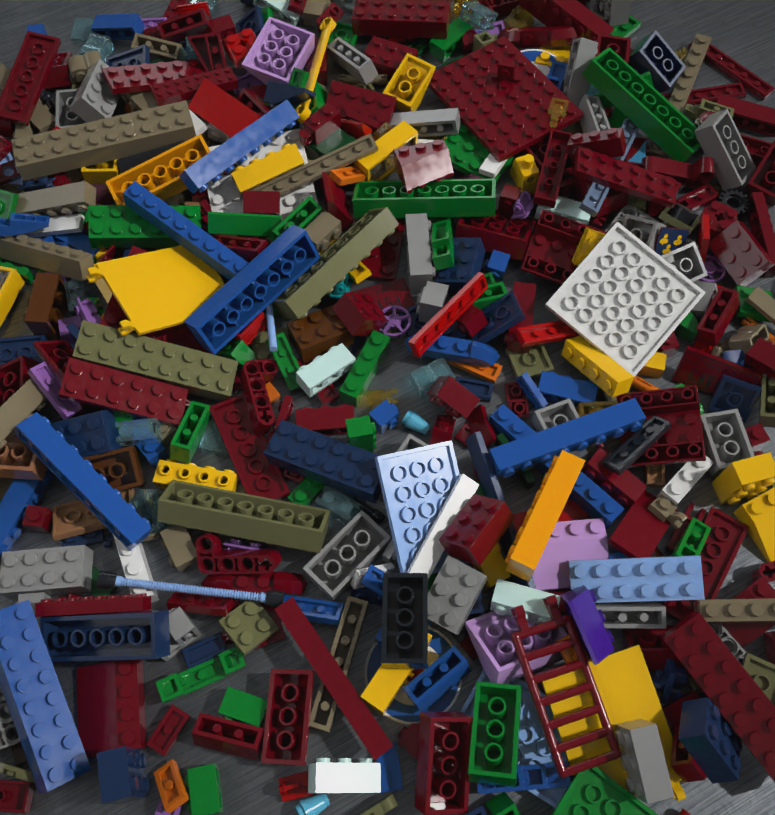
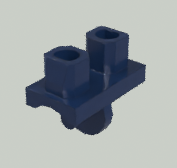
M667 659L663 671L658 669L649 672L655 690L658 689L661 692L660 703L667 704L669 698L680 699L682 694L681 684L674 682L685 684L687 680L686 669L675 667L674 660Z

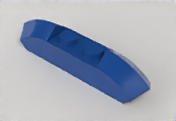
M411 335L410 337H408V338L405 340L406 345H407L408 352H410L411 354H413V353H412V351H411V348H410V346H409L408 341H409L414 335ZM440 336L421 355L483 367L493 366L500 357L496 349L484 343L447 336Z

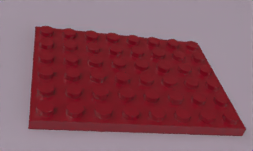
M505 36L435 71L428 85L448 108L459 109L461 122L499 163L549 137L552 129L561 130L583 118V112ZM499 60L516 63L514 80L497 78Z

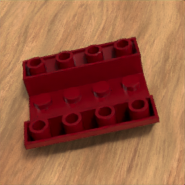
M542 209L521 270L562 285L578 267L573 264L572 258L585 227L604 234L608 232Z
M697 385L632 392L616 396L617 404L633 398L637 400L646 416L642 426L654 415L671 422V428L629 467L706 461ZM631 430L625 432L621 436V443L623 444L635 432H631Z

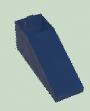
M268 81L263 101L269 103V107L275 108L287 99L294 106L316 97V93L305 88Z

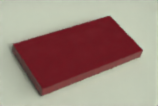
M644 490L638 500L628 510L607 543L629 558L650 557L671 524L667 519L662 522L647 509L657 497Z

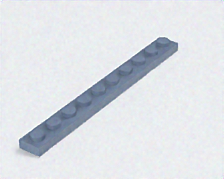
M625 117L620 127L623 128L627 145L624 156L613 157L624 161L640 129L628 117ZM592 182L579 208L595 217L610 188Z

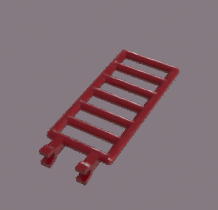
M555 595L542 599L550 615V621L529 627L523 605L511 609L519 630L511 634V639L558 776L566 778L619 759L622 754L573 619L570 615L561 616L557 598ZM566 625L570 636L569 639L525 653L521 639ZM571 647L574 648L578 660L533 675L529 661ZM579 669L582 670L585 683L544 697L540 696L537 683ZM588 691L590 692L594 705L551 720L548 719L544 706ZM598 714L602 728L560 743L556 742L552 729ZM606 737L611 751L565 767L561 752Z

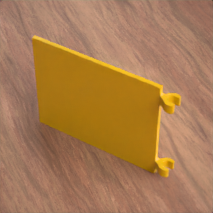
M181 245L96 263L97 268H88L87 271L90 275H86L89 283L96 282L100 278L105 280L129 321L122 320L119 323L121 327L118 328L121 336H125L134 330L139 336L184 324V321L225 285L215 269Z
M640 645L609 654L596 665L589 661L588 663L613 731H617L615 724L636 719H644L657 724L674 797L677 801L686 799L685 792L680 785L681 778L670 766L673 738ZM579 669L543 681L542 685L547 696L585 683L586 681L582 670ZM588 691L550 704L549 706L553 718H557L592 706L594 703ZM598 714L558 727L557 730L561 742L600 729L602 725ZM606 737L567 750L565 754L569 765L611 750ZM620 758L597 766L628 791L625 782L628 777L626 769L622 767Z

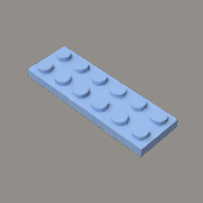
M700 555L569 560L571 590L583 585L588 590L592 589L597 599L594 603L705 600Z

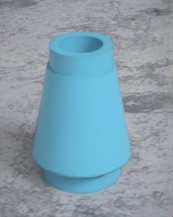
M408 410L401 422L405 425L404 427L424 435L431 426L415 410Z
M321 793L300 800L299 804L294 807L297 815H319L330 805L327 795Z

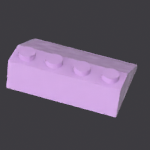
M269 16L241 65L266 85L268 81L288 85L293 68L302 70L314 50L315 33Z
M603 518L560 521L556 523L532 575L536 586L534 589L541 591L570 589L569 560L609 559L608 539Z
M492 611L465 621V627L481 665L492 683L506 684L524 676L511 639V634L519 631L513 616H501ZM527 621L529 627L537 625L534 622ZM558 627L521 639L526 653L553 644L568 634L562 627ZM559 651L531 660L529 664L532 672L563 660V657Z

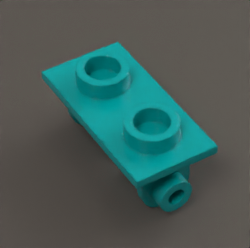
M348 273L342 282L333 286L334 289L330 293V297L339 300L345 292H350L351 283L348 282Z

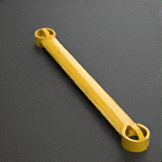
M331 17L323 19L319 27L322 32L305 89L312 92L315 88L330 33L336 27V22ZM311 99L301 102L295 109L300 116L297 119L299 123H303L310 116L311 110L309 105Z

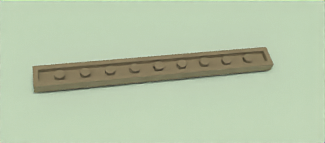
M696 34L684 63L686 68L680 74L669 99V102L681 113L684 110L712 37ZM652 141L648 155L664 158L666 152L661 150Z

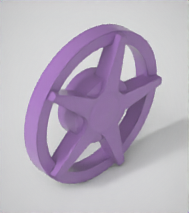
M707 254L706 258L710 259V261L705 262L704 266L709 279L701 278L699 281L717 283L724 277L726 269L716 256ZM713 260L720 265L721 269L716 268V265L712 263ZM714 273H722L717 279L713 277Z
M388 306L382 311L386 313L393 310L392 314L385 316L388 320L384 330L381 328L379 331L391 338L400 337L410 329L411 316L401 306ZM396 310H400L406 315L399 316L396 314ZM408 319L406 328L402 330V321ZM389 329H398L400 332L388 333L387 331Z

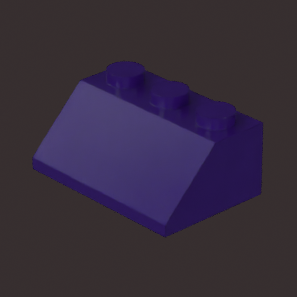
M583 585L560 596L568 615L573 619L580 641L590 661L596 665L614 651L612 643L615 641L610 630H606L603 622H606L601 609L597 610L594 604L597 599L593 590H588Z

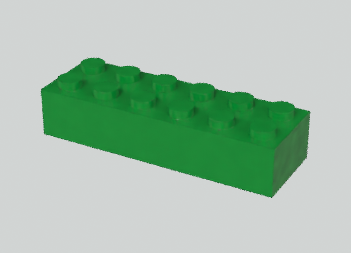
M88 205L89 241L91 248H110L112 245L115 248H132V246L138 248H170L180 246L179 243L126 205ZM169 205L201 228L200 205Z

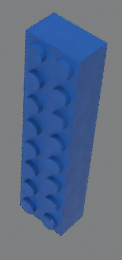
M292 224L184 321L202 348L215 355L321 258L307 231Z
M26 600L0 609V686L38 792L42 794L92 769L30 601Z

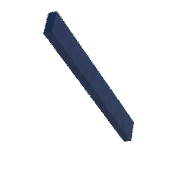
M480 431L474 432L465 439L484 496L505 501ZM513 521L500 538L506 557L517 535ZM512 574L516 584L536 588L533 577L528 582Z

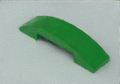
M233 647L218 654L217 657L179 674L174 673L158 680L156 685L162 702L166 703L220 681L246 667V664L238 648Z

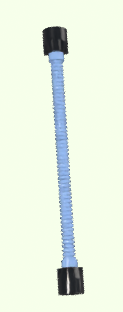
M100 571L97 578V588L116 589L122 586L141 587L144 589L152 588V590L163 589V591L256 600L260 601V603H265L266 606L275 608L280 606L284 599V591L267 590V592H257L256 594V592H242L231 589L223 590L220 588L185 586V584L141 581V579L123 578V576L109 571Z

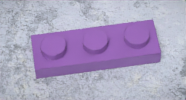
M46 361L29 369L27 372L64 420L83 409L76 401L58 397L62 381Z

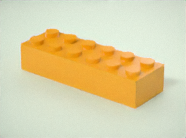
M199 134L105 182L116 205H125L123 192L134 181L164 201L188 189L179 175L189 166L210 153V150L202 135Z
M564 450L561 451L559 456H554L531 508H529L515 541L507 554L505 563L508 565L505 571L528 582L530 581L586 460Z

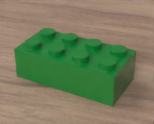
M476 681L468 768L469 782L516 787L522 698L520 685Z

